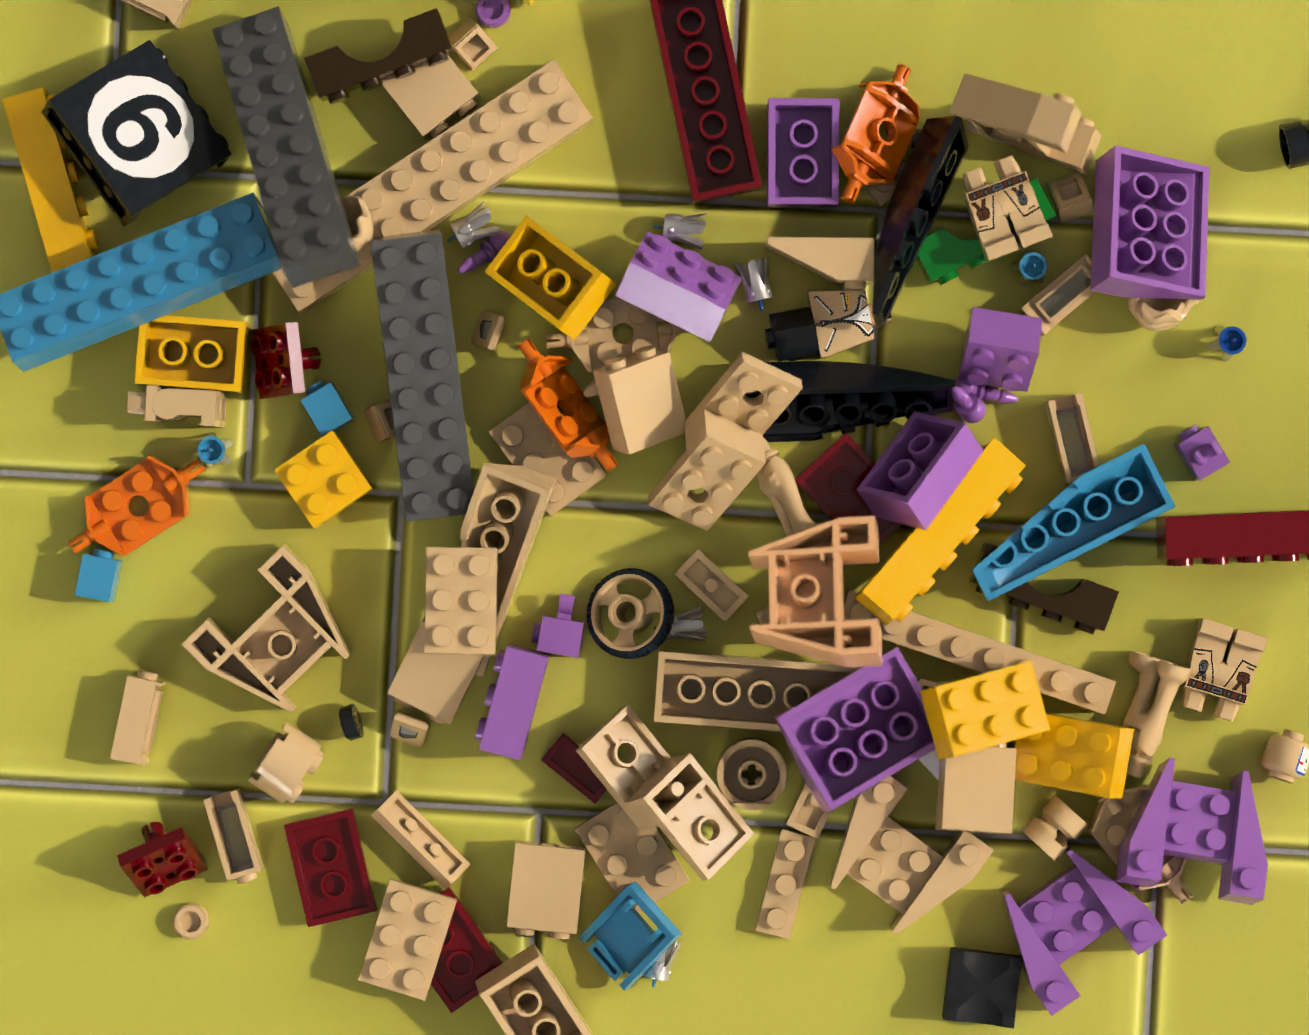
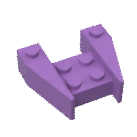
M1169 758L1161 763L1120 846L1116 882L1144 887L1154 886L1161 882L1164 855L1222 865L1218 895L1220 900L1249 905L1264 900L1268 863L1249 772L1242 771L1233 776L1230 790L1173 781L1175 759Z
M1069 847L1064 852L1073 865L1018 904H1016L1006 889L1001 891L1019 955L1022 957V965L1027 982L1051 1016L1081 996L1060 967V964L1114 926H1117L1133 951L1138 955L1167 936L1150 909L1143 902Z

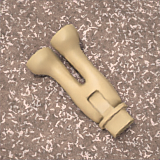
M763 438L766 464L756 476L760 482V489L770 498L786 537L826 523H816L809 517L802 503L789 465L783 459L778 458L780 454L778 449L772 451L766 438Z
M1131 650L1129 664L1139 672V679L1135 695L1122 727L1134 729L1126 774L1142 778L1145 765L1152 763L1153 754L1156 752L1157 746L1161 744L1167 715L1177 690L1188 679L1191 669L1180 664L1168 662L1165 659ZM1157 685H1158V689H1157V693H1156V697H1155L1154 703H1153V705H1152V707H1151V709H1150V711H1149L1150 703H1151V701H1152L1154 692H1155V690H1156V688H1157Z

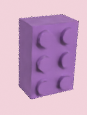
M839 98L768 99L767 208L838 207L839 163L831 149L833 146L839 145Z
M647 232L633 256L615 296L711 342L742 277L736 275L726 266H718L704 259L695 251L685 250L671 243L668 238L662 235H654Z
M914 411L857 488V492L875 517L926 530L984 450L966 423Z
M512 644L506 647V651H498L493 671L498 672L499 677L497 684L491 683L489 685L484 706L490 707L487 718L482 717L480 719L475 735V740L481 741L480 750L517 760L522 758L550 657L549 654Z

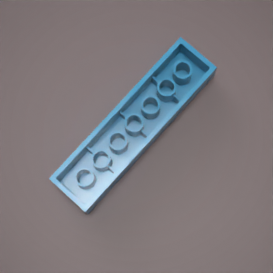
M250 193L1 293L0 329L12 362L25 372L282 269L263 206L256 195Z

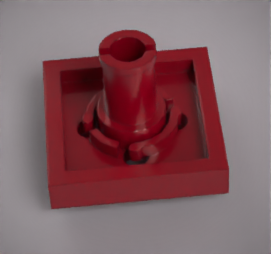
M298 322L282 323L252 330L251 349L256 361L255 385L259 391V398L271 399L305 393L303 370H317L320 367L321 359L308 360V358L320 356L321 354L317 347L301 349Z
M151 822L152 833H150L148 825H145L141 830L146 843L117 855L120 867L144 898L149 895L159 894L167 887L181 881L191 880L199 873L208 870L205 858L182 827L165 834L162 823Z

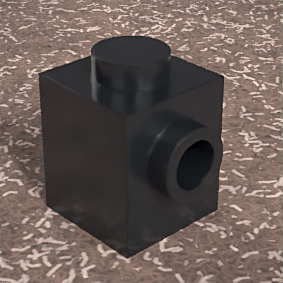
M810 306L769 314L770 328L764 329L768 350L775 349L778 362L785 360L796 361L802 357L820 354L816 324Z

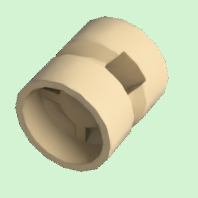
M1054 795L1042 808L1043 816L1034 817L1024 827L1022 832L1056 861L1068 848L1067 840H1076L1088 827V824Z

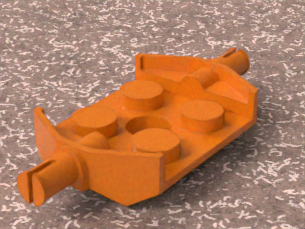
M897 65L890 82L869 81L860 83L858 86L865 88L841 145L833 146L831 149L844 174L848 177V183L841 195V199L845 200L844 202L855 204L861 186H885L893 184L899 165L904 159L921 119L919 105L907 93L908 89L904 87L911 73V69L907 68L908 66ZM881 124H884L888 134L886 141L879 134Z
M530 338L518 345L517 347L529 362L526 366L527 371L520 382L521 392L564 452L572 458L588 455L590 458L596 456L606 472L619 465L607 448L608 445L606 443L610 437L606 423L603 422L596 409L582 394L583 392L578 387L576 381L564 367L572 361L571 357L551 355L544 357L536 349ZM557 406L563 410L565 416L559 412Z
M153 456L146 457L147 459L93 494L84 497L87 528L83 533L68 541L70 547L78 544L72 550L77 554L90 544L99 543L121 556H126L190 515L187 485L191 479L206 471L204 465L193 470L202 464L199 458L186 467L176 470L165 462ZM136 496H142L148 502V510L142 516H136L130 511V502Z

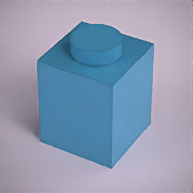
M322 380L305 390L307 396L301 399V402L322 437L330 431H336L355 420L334 383L330 382L325 385Z
M96 548L93 549V554H83L75 596L114 602L122 560L113 559L114 552Z

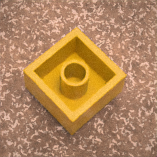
M333 430L274 470L313 528L320 527L375 489L337 432Z

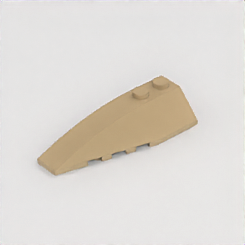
M484 463L461 527L460 539L462 548H498L497 642L557 478L525 466ZM485 654L476 675L484 676L491 655Z

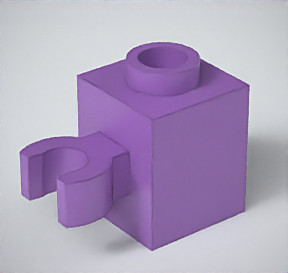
M1197 424L1191 426L1179 434L1181 441L1174 444L1195 481L1202 480L1230 463L1209 426L1202 427L1201 429H1199Z
M561 594L557 617L543 615L541 622L535 621L531 642L538 643L536 651L579 657L585 622L571 620L575 596Z

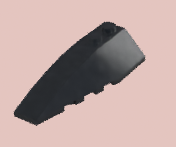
M949 116L927 119L922 130L917 129L911 142L912 151L908 160L903 159L899 165L896 176L898 181L887 209L879 241L874 274L872 315L876 327L883 329L969 148L961 117Z
M765 362L802 381V390L763 434V438H766L767 442L813 441L823 439V433L841 430L842 434L845 432H856V426L875 423L876 427L889 425L890 421L894 418L905 416L909 419L914 411L936 415L951 412L954 408L952 388L956 384L955 380L887 366L851 362ZM754 391L750 393H745L744 395L747 397H756L760 395L761 392Z

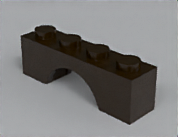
M435 8L404 20L403 34L398 46L390 55L381 60L373 62L358 61L346 55L338 46L304 59L319 99L322 102L329 100L330 104H335L350 97L348 92L362 88L363 92L380 87L383 85L382 79L395 75L396 79H401L416 72L414 67L428 62L429 67L444 63L449 60L448 54L453 53L454 50L440 12Z
M984 543L976 565L994 551L997 546ZM972 574L970 582L977 584L975 591L983 594L974 574ZM1082 579L1071 590L1058 595L1043 594L1034 589L1028 582L1004 593V595L1010 597L1008 603L1025 610H1028L1030 604L1043 609L1041 616L1060 623L1064 616L1076 621L1074 628L1094 635L1095 629L1105 631L1119 591Z

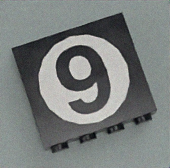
M151 40L50 98L41 112L123 227L133 222L142 210L213 166L222 167L232 154L228 149L229 145L225 137L215 131L209 122V117L204 108L194 102L188 93V87L184 80L174 74L168 65V60L163 51L159 48L156 49Z

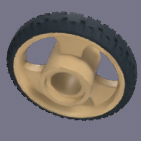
M636 568L617 570L603 578L594 588V592L591 593L586 611L588 629L595 643L608 654L623 659L644 657L657 650L667 639V635L670 634L675 613L673 599L666 585L652 573ZM627 581H639L648 585L652 590L645 599H640L629 594L620 595L618 584ZM634 605L635 616L631 621L627 622L625 618L626 611L630 606ZM602 606H609V620L615 627L620 628L618 636L613 641L608 638L602 628L600 616ZM653 613H660L659 623L654 633L646 641L638 645L635 640V633L646 630L652 622Z

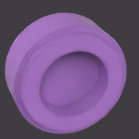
M478 0L475 11L478 20L484 26L498 28L508 21L511 7L508 0Z

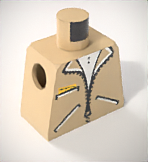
M865 290L812 291L807 293L808 303L816 324L820 352L819 359L827 358L874 339L872 325L876 324L872 315L873 304H868ZM891 313L886 322L892 321Z

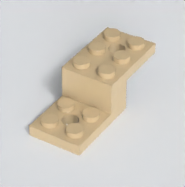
M742 352L684 421L686 451L648 495L649 506L708 531L766 464L763 434L802 390L801 379ZM754 391L761 392V394L756 397H747L744 395L745 393H750ZM699 488L705 489V491L700 494H692L689 492L690 490H697Z
M629 704L621 706L576 749L577 753L638 829L643 831L659 827L702 881L709 880L754 835V832L691 753L671 758ZM621 744L626 746L630 752V759L627 763L621 762L617 755L618 747ZM704 821L709 822L713 827V836L710 840L705 839L701 833V825Z

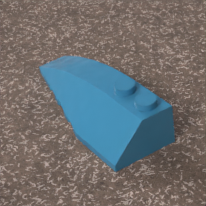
M1145 444L1080 475L972 569V572L987 602L1176 507Z

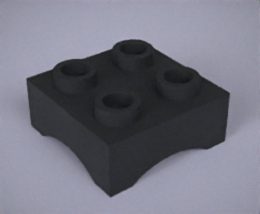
M950 947L942 1012L943 1019L1014 1028L1022 957L1013 954Z

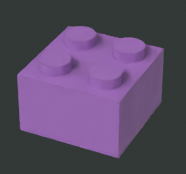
M972 307L962 344L958 380H967L970 384L977 386L988 385L1004 388L1008 391L1019 390L1027 392L1039 355L1043 318Z

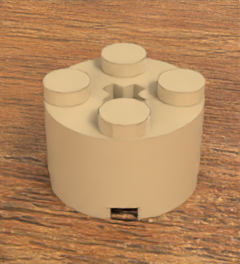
M285 722L282 729L286 732L285 735L279 731L257 762L259 767L255 772L258 773V776L251 772L247 781L282 804L286 800L293 804L304 788L302 778L306 772L313 774L324 758L322 756L324 752L320 750L322 746L320 743L288 722Z
M756 737L741 738L732 742L721 753L716 766L717 783L722 794L733 805L745 810H759L772 804L781 795L787 782V768L781 753L770 742ZM754 764L756 770L761 771V776H755L754 782H748L747 776L741 775L742 771L748 770V765Z

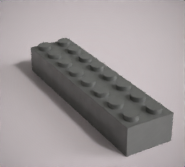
M279 6L212 29L281 268L291 286L295 288L361 265L292 34Z
M440 230L371 238L370 245L406 522L466 514L474 489L442 233Z

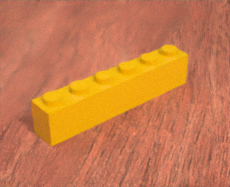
M41 87L3 98L2 101L53 273L95 256L94 250L99 249L94 229L88 230L84 216L89 215V209L84 195L78 196L75 183L79 182L80 179L74 161H68L65 151L67 147L41 113L48 100L54 97L55 94L49 95L48 90Z
M993 438L983 447L984 451L929 527L926 530L914 528L854 597L883 624L888 625L894 619L900 623L913 608L909 603L917 593L922 597L935 583V580L931 577L939 567L944 571L954 561L957 554L953 550L960 542L967 545L980 530L975 526L983 516L988 520L1000 507L1001 503L997 499L1004 491L1010 494L1023 480L1019 473L1026 465L996 438Z

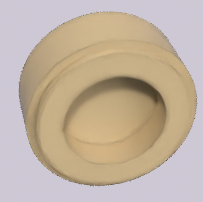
M196 903L183 905L176 911L173 918L175 931L186 939L200 937L209 926L208 912L203 906Z

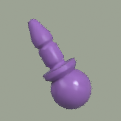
M500 231V234L490 236L488 242L483 241L480 243L481 250L466 258L457 268L458 273L471 272L486 262L491 263L511 237V234Z
M958 376L954 379L956 386L962 387L968 394L973 392L981 401L982 398L993 402L998 401L1002 404L1018 401V397L1007 390H999L990 386L985 387V385H972L967 380H958Z
M954 386L952 388L955 409L960 418L971 424L981 421L986 413V406L983 400H979L973 392L968 394L962 387Z

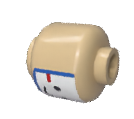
M1284 729L1282 735L1274 734L1269 737L1262 758V766L1268 770L1267 776L1292 784L1295 779H1301L1305 776L1309 764V744L1303 742V734Z

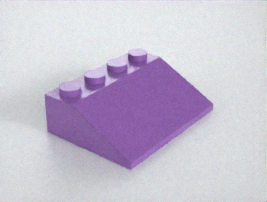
M1114 146L1096 160L1091 291L1129 298L1196 300L1205 298L1209 167L1120 146Z
M898 647L882 655V666H864L776 718L802 776L823 813L832 811L935 749L920 691L923 689Z

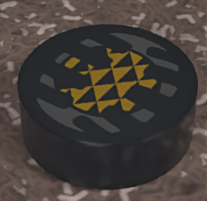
M350 704L341 707L339 719L346 738L350 741L362 738L364 735L363 725L356 706Z

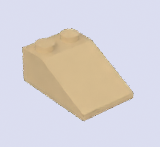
M768 237L766 240L767 250L835 285H843V290H864L866 285H870L874 281V238Z

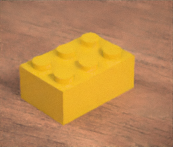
M527 215L484 271L574 340H576L617 285L616 282Z
M165 315L140 325L135 384L245 393L250 323L246 321Z
M1031 661L920 691L938 760L956 757L1050 730Z
M1046 712L1050 730L1016 739L1015 780L1105 798L1123 797L1134 729Z

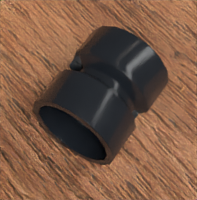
M1309 119L1306 125H1303L1300 121L1279 125V141L1286 167L1292 169L1309 165Z

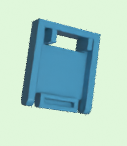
M634 882L629 884L579 936V940L584 944L596 935L598 940L587 950L614 981L622 977L626 972L629 973L619 985L625 991L660 958L682 933L640 885ZM638 905L659 929L654 931L635 910V907Z

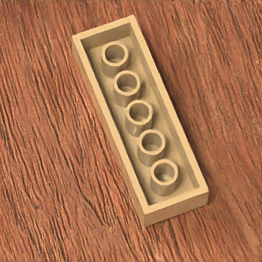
M659 650L654 722L781 731L776 720L778 716L862 667H843L827 662Z

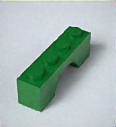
M1036 178L1030 181L1046 224L1048 223L1050 228L1049 220L1054 218L1056 214ZM1007 217V222L1009 224L1012 235L1014 236L1013 230ZM944 228L926 237L916 258L929 284L938 280L940 286L958 277L959 275L956 270L969 264L970 268L973 269L986 262L979 240L957 238Z

